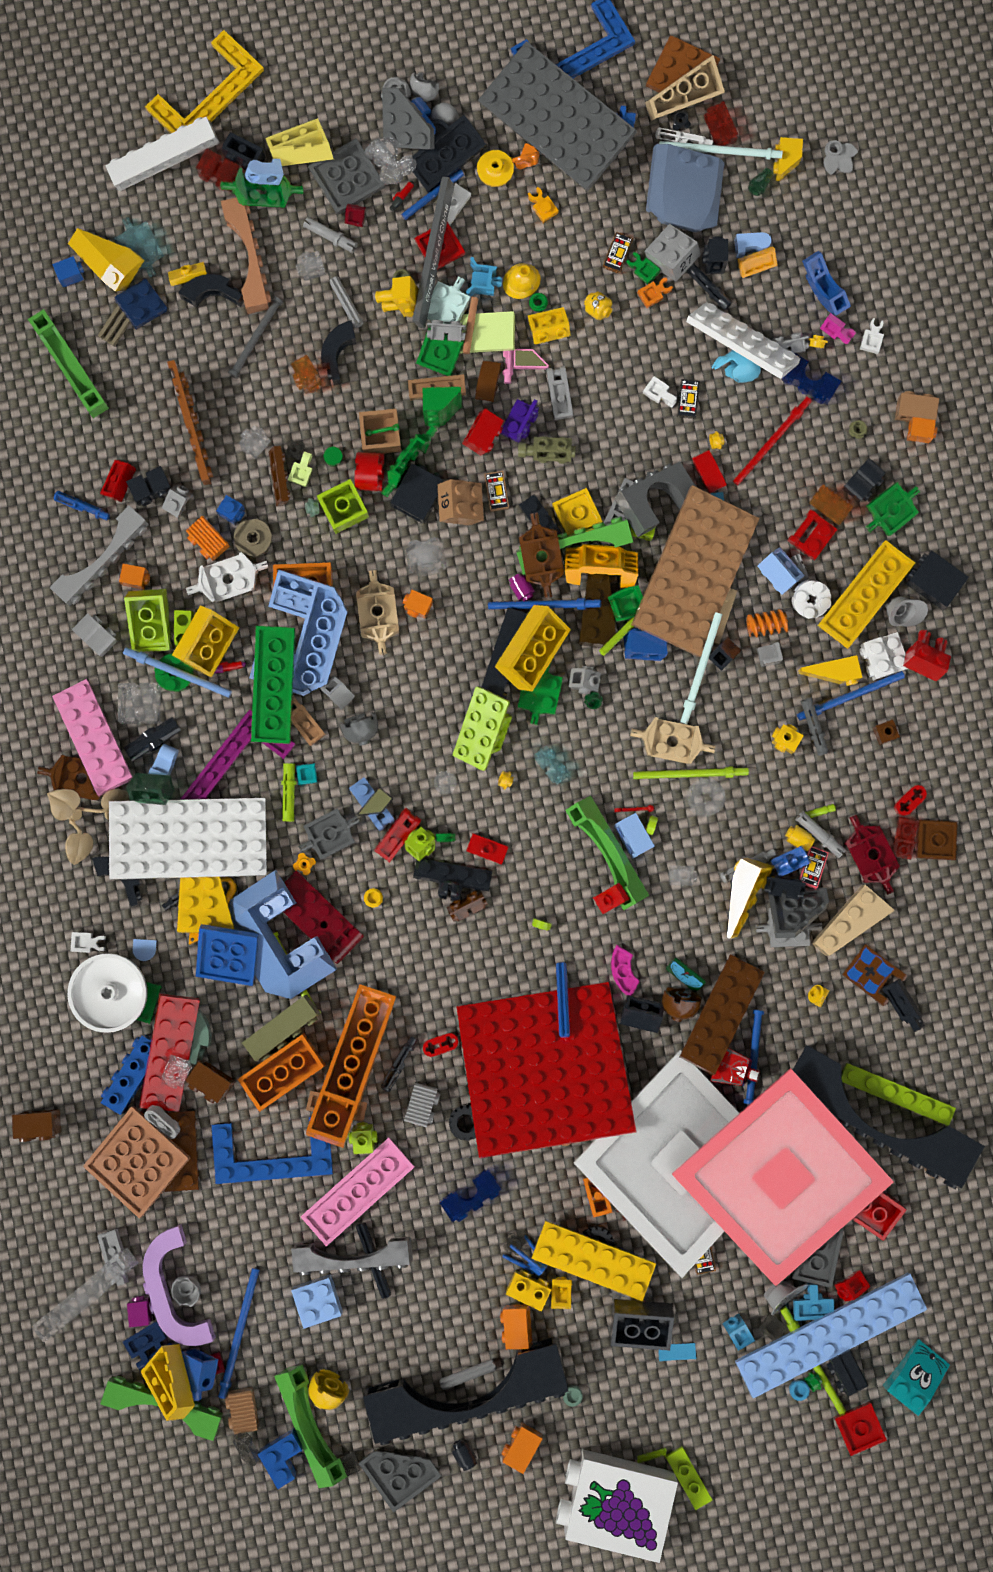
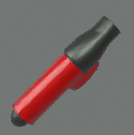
M408 181L401 192L395 194L392 205L389 207L391 211L394 212L402 204L403 200L413 189L414 181Z

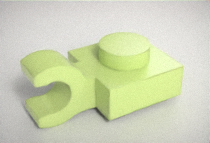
M304 451L300 464L294 462L288 481L307 487L313 471L312 468L308 467L312 460V454Z

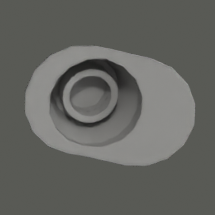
M902 596L896 597L890 603L885 604L889 623L892 626H915L921 623L928 613V606L924 601L908 599Z
M781 1281L777 1286L773 1284L764 1293L765 1299L773 1309L771 1315H775L786 1303L801 1294L808 1287V1284L798 1288L785 1281Z

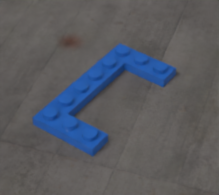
M597 0L591 3L593 12L608 36L556 64L571 78L581 75L635 45L634 38L611 0ZM527 39L511 48L513 56L526 41L528 42Z
M232 1123L212 1124L216 1184L333 1174L330 1143L310 1137L312 1156L235 1162Z

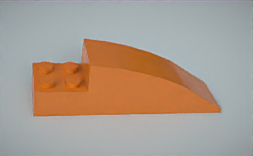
M359 984L306 1130L307 1136L344 1148L377 1057L396 996Z

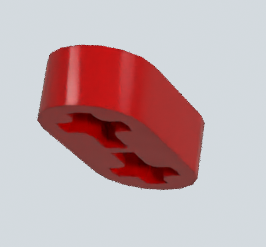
M921 785L911 787L896 801L894 805L896 814L899 816L909 815L925 800L927 796L926 789ZM913 790H920L921 798L917 797L912 800L911 797L915 794ZM907 801H909L910 804L906 807L908 811L904 810L901 812L900 803L905 804Z
M446 1033L429 1039L423 1044V1052L429 1057H434L452 1051L458 1046V1038L453 1033ZM447 1036L455 1039L453 1047H449V1045L442 1046L441 1043L447 1040ZM428 1043L440 1045V1047L434 1049L435 1053L431 1054V1051L426 1050Z

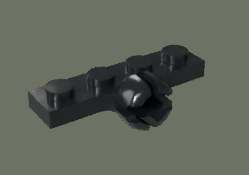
M416 859L413 874L415 879L438 883V896L444 900L447 899L448 891H451L450 901L460 899L463 888L489 892L492 871L422 859L420 862Z

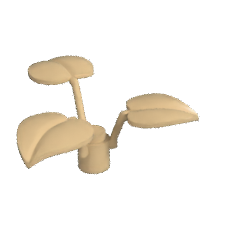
M117 788L107 791L101 799L103 809L77 807L80 803V797L76 791L71 789H58L47 793L53 816L61 821L68 819L69 823L77 830V833H72L68 836L65 845L67 858L71 864L75 865L81 862L93 849L91 835L82 833L75 821L82 817V811L105 812V817L109 820V801H129L127 791Z

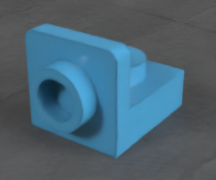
M740 1314L729 1318L723 1323L738 1351L755 1341Z

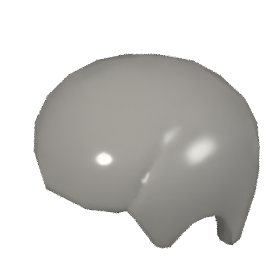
M443 102L437 104L432 109L430 120L438 118L450 126L459 119V115L454 106Z
M191 1276L178 1277L171 1287L172 1298L180 1306L189 1305V1307H192L199 1300L201 1294L200 1283Z

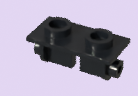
M767 876L765 892L768 895L782 897L784 890L787 891L786 898L799 900L804 898L806 883L799 879L786 880L781 876Z

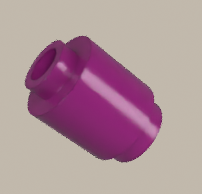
M522 572L509 579L510 587L519 601H528L534 597L533 593L535 590L531 583L526 581V575L524 576Z

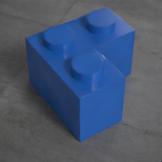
M295 1428L260 1448L257 1454L277 1489L294 1480L297 1475V1471L289 1459L303 1449Z

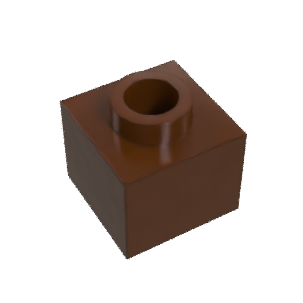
M893 719L872 728L879 745L900 737ZM886 728L890 730V735L885 733Z

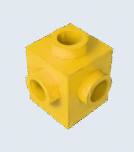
M783 724L780 728L776 727L771 737L774 738L772 741L775 745L774 748L783 753L787 751L792 754L797 749L804 735L797 732L796 727L790 724Z

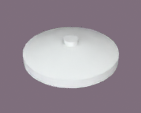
M100 954L85 960L74 971L68 985V1002L72 1013L80 1023L97 1032H115L128 1027L141 1015L147 1001V984L141 970L131 960L117 954Z

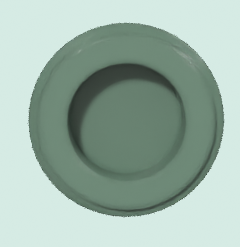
M568 1386L569 1392L565 1393L566 1395L563 1396V1400L568 1406L575 1407L582 1401V1391L578 1386Z

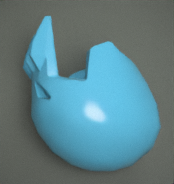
M731 350L725 356L718 357L712 366V369L716 370L730 361L731 364L725 368V375L738 383L751 382L761 372L760 366L734 350Z

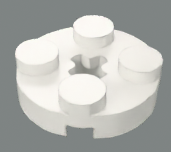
M805 580L794 590V597H792L793 607L796 612L808 619L823 615L831 606L830 591L825 584L819 581ZM810 594L816 596L814 603L807 602Z

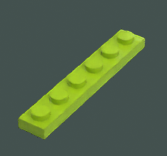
M848 1063L845 1064L841 1074L843 1083L942 1124L950 1125L955 1107Z

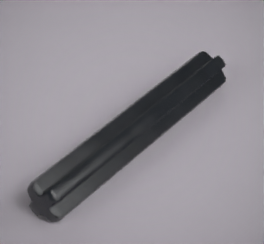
M365 1222L358 1224L356 1230L365 1254L376 1252L367 1224ZM370 1267L381 1298L390 1297L391 1290L384 1271L377 1270L376 1267Z

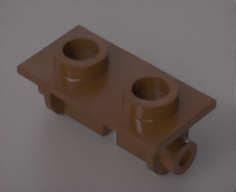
M480 890L469 893L462 900L453 901L446 908L453 922H459L470 916L467 909L471 908L474 914L484 909L488 904Z

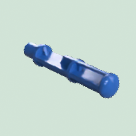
M56 491L54 494V501L81 512L84 510L92 513L96 519L101 518L108 521L110 514L104 512L102 508H98L61 491Z

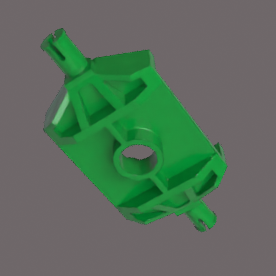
M239 168L235 181H221L220 185L221 190H232L238 202L243 206L285 208L291 194H303V186L290 185V182L284 175L279 185L251 183L245 178L242 168ZM256 190H261V191H263L265 194H260V193H259L258 191H256Z
M431 425L426 434H415V438L410 439V444L401 452L396 463L390 466V471L387 472L388 484L381 492L385 497L388 498L393 489L399 487L402 482L401 477L408 470L407 465L410 461L414 462L420 453L418 451L420 450L426 454L431 438L438 431L434 426Z

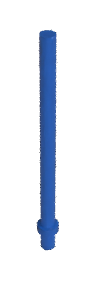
M252 1268L224 1377L223 1380H220L219 1385H221L218 1397L222 1399L226 1398L228 1389L232 1385L230 1381L259 1274V1269Z

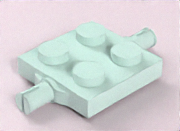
M457 277L453 286L437 282L432 293L428 320L431 322L432 320H441L443 324H451L452 321L460 322L471 301L470 296L460 291L465 282L463 278Z

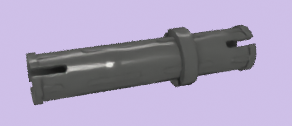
M811 697L800 702L811 732L810 738L814 741L817 755L821 756L829 753L824 738L826 734L822 731ZM809 710H811V714L815 724H813ZM815 729H817L821 743L818 741Z

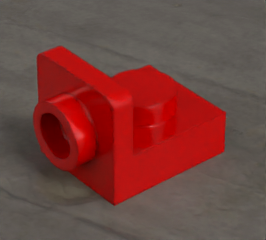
M860 1270L855 1271L844 1281L837 1282L834 1285L838 1295L844 1301L855 1300L870 1288L869 1283Z

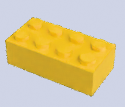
M533 605L495 665V668L517 689L533 691L571 629L548 606Z

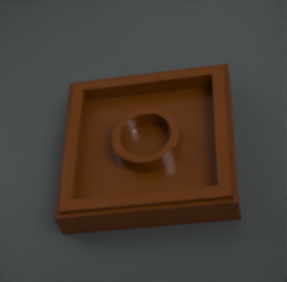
M918 820L916 858L955 861L958 822Z

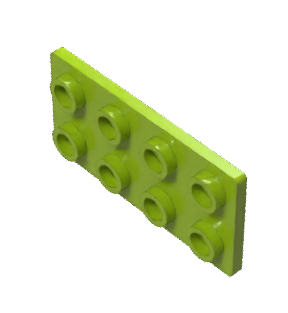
M476 687L453 751V756L485 771L491 755L500 751L512 719V716L506 713L510 701L484 688Z

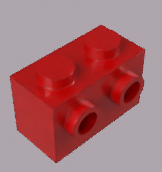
M487 409L481 410L462 444L480 456L489 453L494 446L493 440L495 436L498 437L503 430L501 425L504 420Z

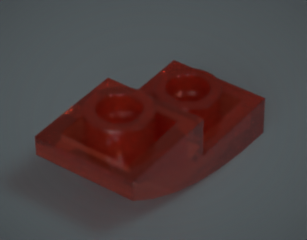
M898 817L892 849L895 857L912 859L915 846L914 839L919 823L917 819Z

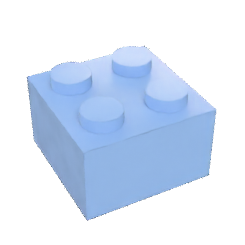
M331 1274L294 1286L291 1290L303 1329L340 1317L343 1313Z

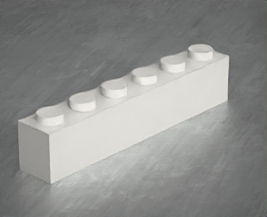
M200 117L194 120V123L188 126H181L171 134H164L159 140L148 142L138 150H131L126 156L115 158L105 166L114 186L119 191H122L220 142L208 118Z

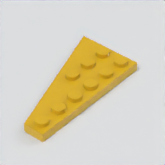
M220 877L180 878L178 933H199L201 924L235 930Z

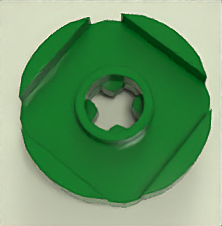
M172 654L165 655L159 660L192 675L194 674L192 667L175 658ZM154 668L157 683L167 691L180 692L191 684L187 680L180 677H170V673Z

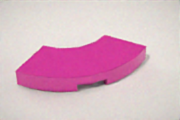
M616 945L611 958L612 975L619 989L625 995L632 996L640 982L631 970L633 954Z

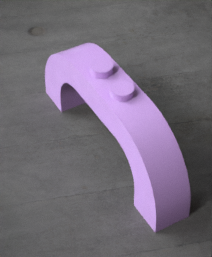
M179 1224L162 1232L149 1245L143 1260V1276L145 1280L143 1287L145 1293L150 1296L151 1302H149L151 1313H155L162 1331L175 1342L183 1345L198 1346L213 1342L216 1338L211 1320L207 1319L198 1323H188L177 1316L162 1270V1261L165 1254L187 1243L182 1224Z

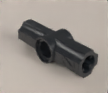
M171 717L157 727L147 729L140 735L141 737L123 748L134 762L149 751L153 752L165 744V741L182 730L175 719Z

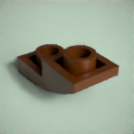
M482 362L475 399L494 402L498 389L497 382L502 368L501 363Z

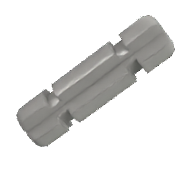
M801 555L792 556L790 559L805 575L798 582L808 580L809 576L805 565L802 564L803 559Z

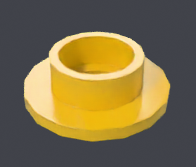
M491 150L480 157L477 163V173L484 184L491 187H500L511 179L514 173V164L505 152ZM497 164L499 167L493 168L492 166Z

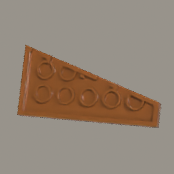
M175 360L168 361V367L175 377L172 381L179 395L177 397L185 426L189 434H191L190 443L193 451L196 453L195 460L201 481L204 486L212 484L210 478L213 477L211 467H207L206 460L209 459L206 448L202 449L201 442L204 439L201 430H197L196 424H199V420L194 408L191 407L194 406V401L189 389H187L190 388L188 379L184 371H180Z

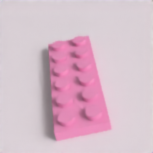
M85 679L53 695L55 704L97 795L101 796L107 791L133 780L131 771L89 681Z
M388 1137L373 1153L369 1154L301 1215V1218L324 1245L327 1246L415 1166Z

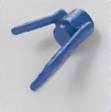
M524 1235L525 1240L534 1251V1243L527 1235ZM512 1244L510 1248L528 1261V1264L526 1265L506 1254L502 1256L526 1269L531 1274L535 1273L538 1276L548 1266L531 1259Z

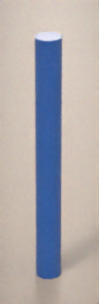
M459 169L449 178L455 183L464 176V173ZM440 185L401 214L402 217L407 220L437 197Z

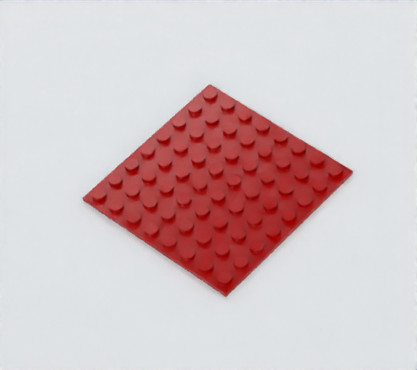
M609 982L568 988L570 1036L566 1038L559 1036L557 990L456 1007L479 1158L637 1133Z

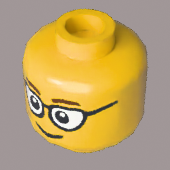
M601 292L590 293L584 301L585 311L596 320L608 318L612 313L611 299Z

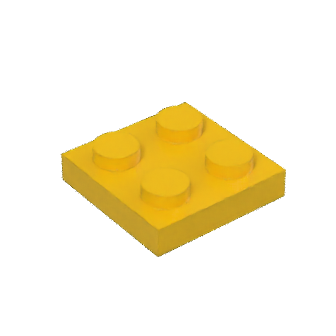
M587 488L552 503L567 535L573 534L575 529L581 527L590 529L593 528V524L603 522Z

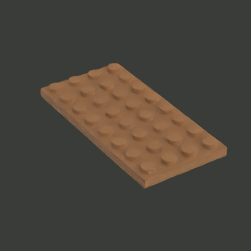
M692 485L689 488L631 625L695 656L701 657L714 614L721 611L760 518Z

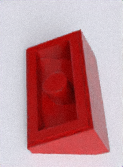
M114 460L100 494L122 502L128 489L126 481L133 478L136 468L129 463Z

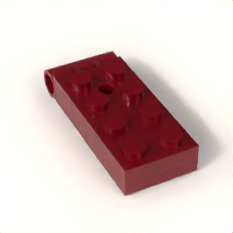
M295 871L284 883L296 904L283 913L310 939L317 936L330 958L336 964H339L365 936L298 871ZM324 921L328 923V926L325 929H323L321 926L322 922Z

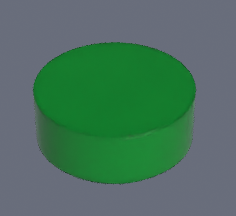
M329 447L325 450L324 460L326 464L331 467L341 464L343 455L339 448Z

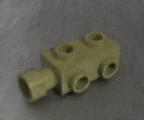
M542 436L534 437L533 445L527 444V442H519L518 457L526 458V456H533L534 461L541 463L557 461L560 464L571 462L576 454V446H572V438H549Z

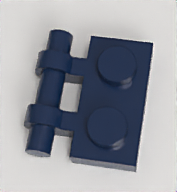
M155 1321L123 1340V1344L132 1359L138 1355L140 1356L141 1360L136 1363V1366L141 1370L161 1346H164L161 1341L165 1340L167 1335L162 1331L158 1322ZM155 1346L157 1351L148 1355L146 1350Z

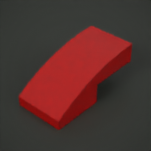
M709 450L692 458L698 475L701 476L708 493H712L727 485Z

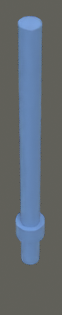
M127 647L124 649L123 654L136 659L138 663L143 665L146 663L228 698L232 694V691L151 658L147 653L142 651L139 653Z

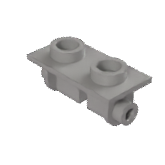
M432 320V323H427L428 328H431V330H427V338H431V340L444 341L445 333L448 334V341L461 342V340H465V333L462 330H466V326L462 325V322L452 321L451 324H443L441 320Z
M802 332L793 333L790 338L784 339V336L773 338V341L777 342L784 349L788 350V347H791L793 353L802 352L809 348L808 341L804 340L809 338V336L803 335Z

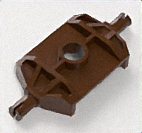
M538 512L535 513V519L534 514L531 513V528L519 536L526 581L542 585L545 598H548V593L549 597H553L550 585L564 575L557 530L541 526L539 524ZM539 551L547 553L545 561L537 560L536 555Z
M61 755L52 768L38 767L39 770L43 771H37V774L46 775L51 778L53 791L71 789L76 791L80 798L100 801L103 795H97L80 758ZM81 773L87 776V780L83 784H79L77 781V777Z

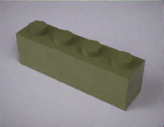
M304 995L247 1038L242 1044L255 1062L259 1059L264 1061L272 1055L270 1051L275 1047L279 1050L287 1044L286 1039L292 1036L295 1038L303 1032L301 1028L304 1025L310 1026L318 1020L316 1016L320 1014V1011L308 995Z

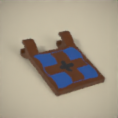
M866 944L842 974L881 1006H886L889 1002L886 997L878 993L889 977L893 975L895 978L901 979L902 982L907 978L904 972L896 968Z

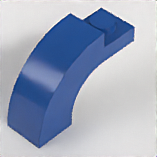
M817 251L802 261L807 272L805 276L811 289L830 313L836 316L851 307L845 290L840 288L830 275L821 252Z

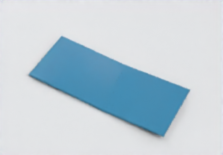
M695 1343L671 1344L670 1351L658 1350L659 1361L696 1359Z

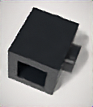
M727 638L709 656V660L722 671L742 650Z

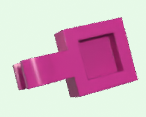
M832 313L829 314L820 327L821 330L834 340L838 337L845 344H848L856 334L853 329L844 328L846 324Z

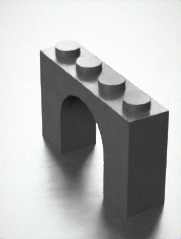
M681 462L674 465L669 463L663 467L662 471L655 470L648 475V478L644 479L641 477L633 483L634 485L630 487L628 485L623 486L618 490L619 494L614 499L637 537H640L653 530L660 523L647 501V491L649 489H661L668 493L680 511L689 488L692 485L695 486Z

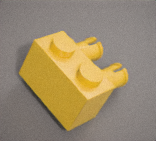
M411 276L392 278L391 290L375 292L376 302H382V310L384 312L399 310L404 317H413L419 288Z

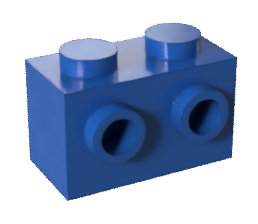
M632 629L624 636L625 659L661 661L668 655L667 642L641 629Z

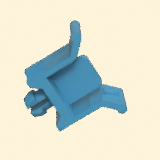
M471 257L470 266L474 272L472 274V286L466 290V295L470 297L474 294L494 296V286H502V277H495L497 275V266L477 264L474 257Z

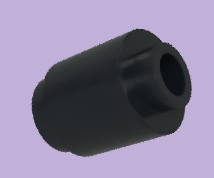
M459 1439L452 1444L451 1452L458 1466L463 1471H467L477 1464V1457L468 1440L463 1441V1439Z

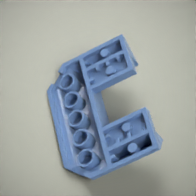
M279 569L268 607L305 618L297 650L294 652L293 693L304 696L328 683L348 611L335 587ZM253 662V666H252L251 673H250V677H249L250 679H253V680H254V662Z
M275 870L231 899L229 910L235 930L259 934L255 976L265 992L292 999L337 970L317 936L288 955L285 954L267 922L296 904V901L277 870Z

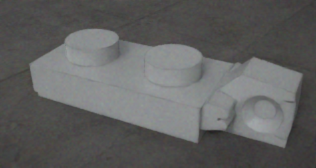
M118 1228L99 1234L97 1237L107 1272L111 1274V1277L115 1276L117 1286L129 1282L127 1276L129 1266Z

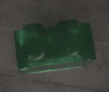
M135 773L126 786L130 801L145 804L166 805L175 792L171 776Z

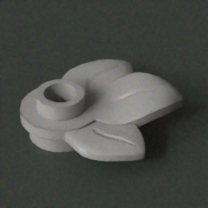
M837 140L828 142L824 149L826 155L823 162L825 170L830 175L835 173L836 170L843 173H851L853 169L851 157L858 153L857 149L850 143L841 144ZM834 148L837 152L833 153L830 149Z

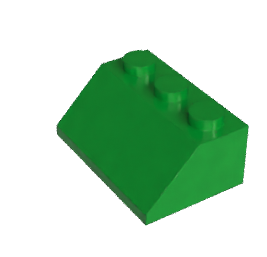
M461 387L422 388L424 423L429 428L431 425L435 428L444 426L462 407Z

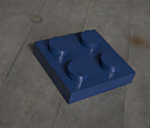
M146 278L114 297L115 302L136 330L167 312L166 305Z

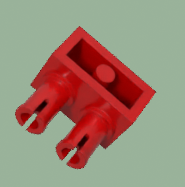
M921 630L918 633V640L906 651L903 666L929 679L938 681L949 669L951 656L945 653L948 641L945 639L943 643L944 638H937L933 648L928 645L931 633L928 631L926 636L927 630Z

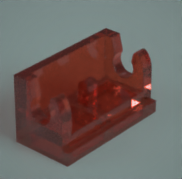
M723 101L708 108L703 118L715 145L728 146L736 143L739 134L725 102Z

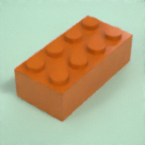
M304 1033L237 1080L260 1112L325 1067L326 1064Z

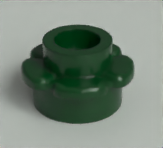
M590 692V694H586L584 697V703L590 709L599 708L603 701L602 695L598 692Z

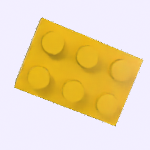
M200 605L172 656L198 672L212 677L239 627L213 610Z

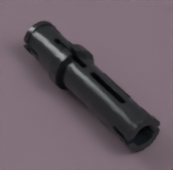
M695 263L686 270V273L709 294V298L711 300L714 299L724 311L732 305L733 301L722 292V288L720 286L717 287Z

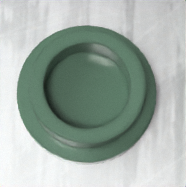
M309 498L308 502L305 503L306 513L310 514V517L319 515L317 499Z

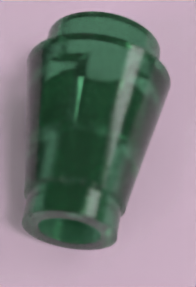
M764 168V170L749 181V192L754 196L764 194L773 176V172L769 168Z

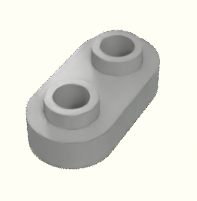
M152 1105L145 1112V1119L168 1138L174 1139L180 1132L178 1123L167 1115L161 1107Z

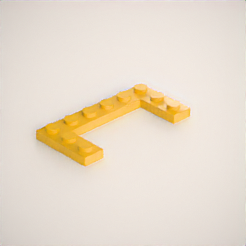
M225 30L211 42V45L236 69L185 119L159 94L145 106L146 110L170 133L177 131L181 126H188L194 123V120L200 117H207L212 122L264 71L263 66Z

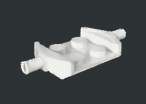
M240 552L239 555L205 567L203 565L200 566L197 585L186 587L188 595L199 591L200 593L203 592L214 604L255 590L258 571L267 569L269 566L267 561L255 565ZM228 574L232 575L234 578L233 582L225 584L223 578Z

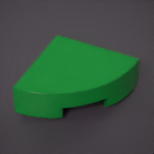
M436 834V841L438 843L455 842L456 834Z

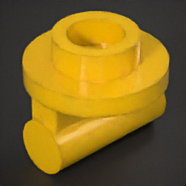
M815 985L810 989L808 999L814 1005L821 1008L830 990L821 985Z

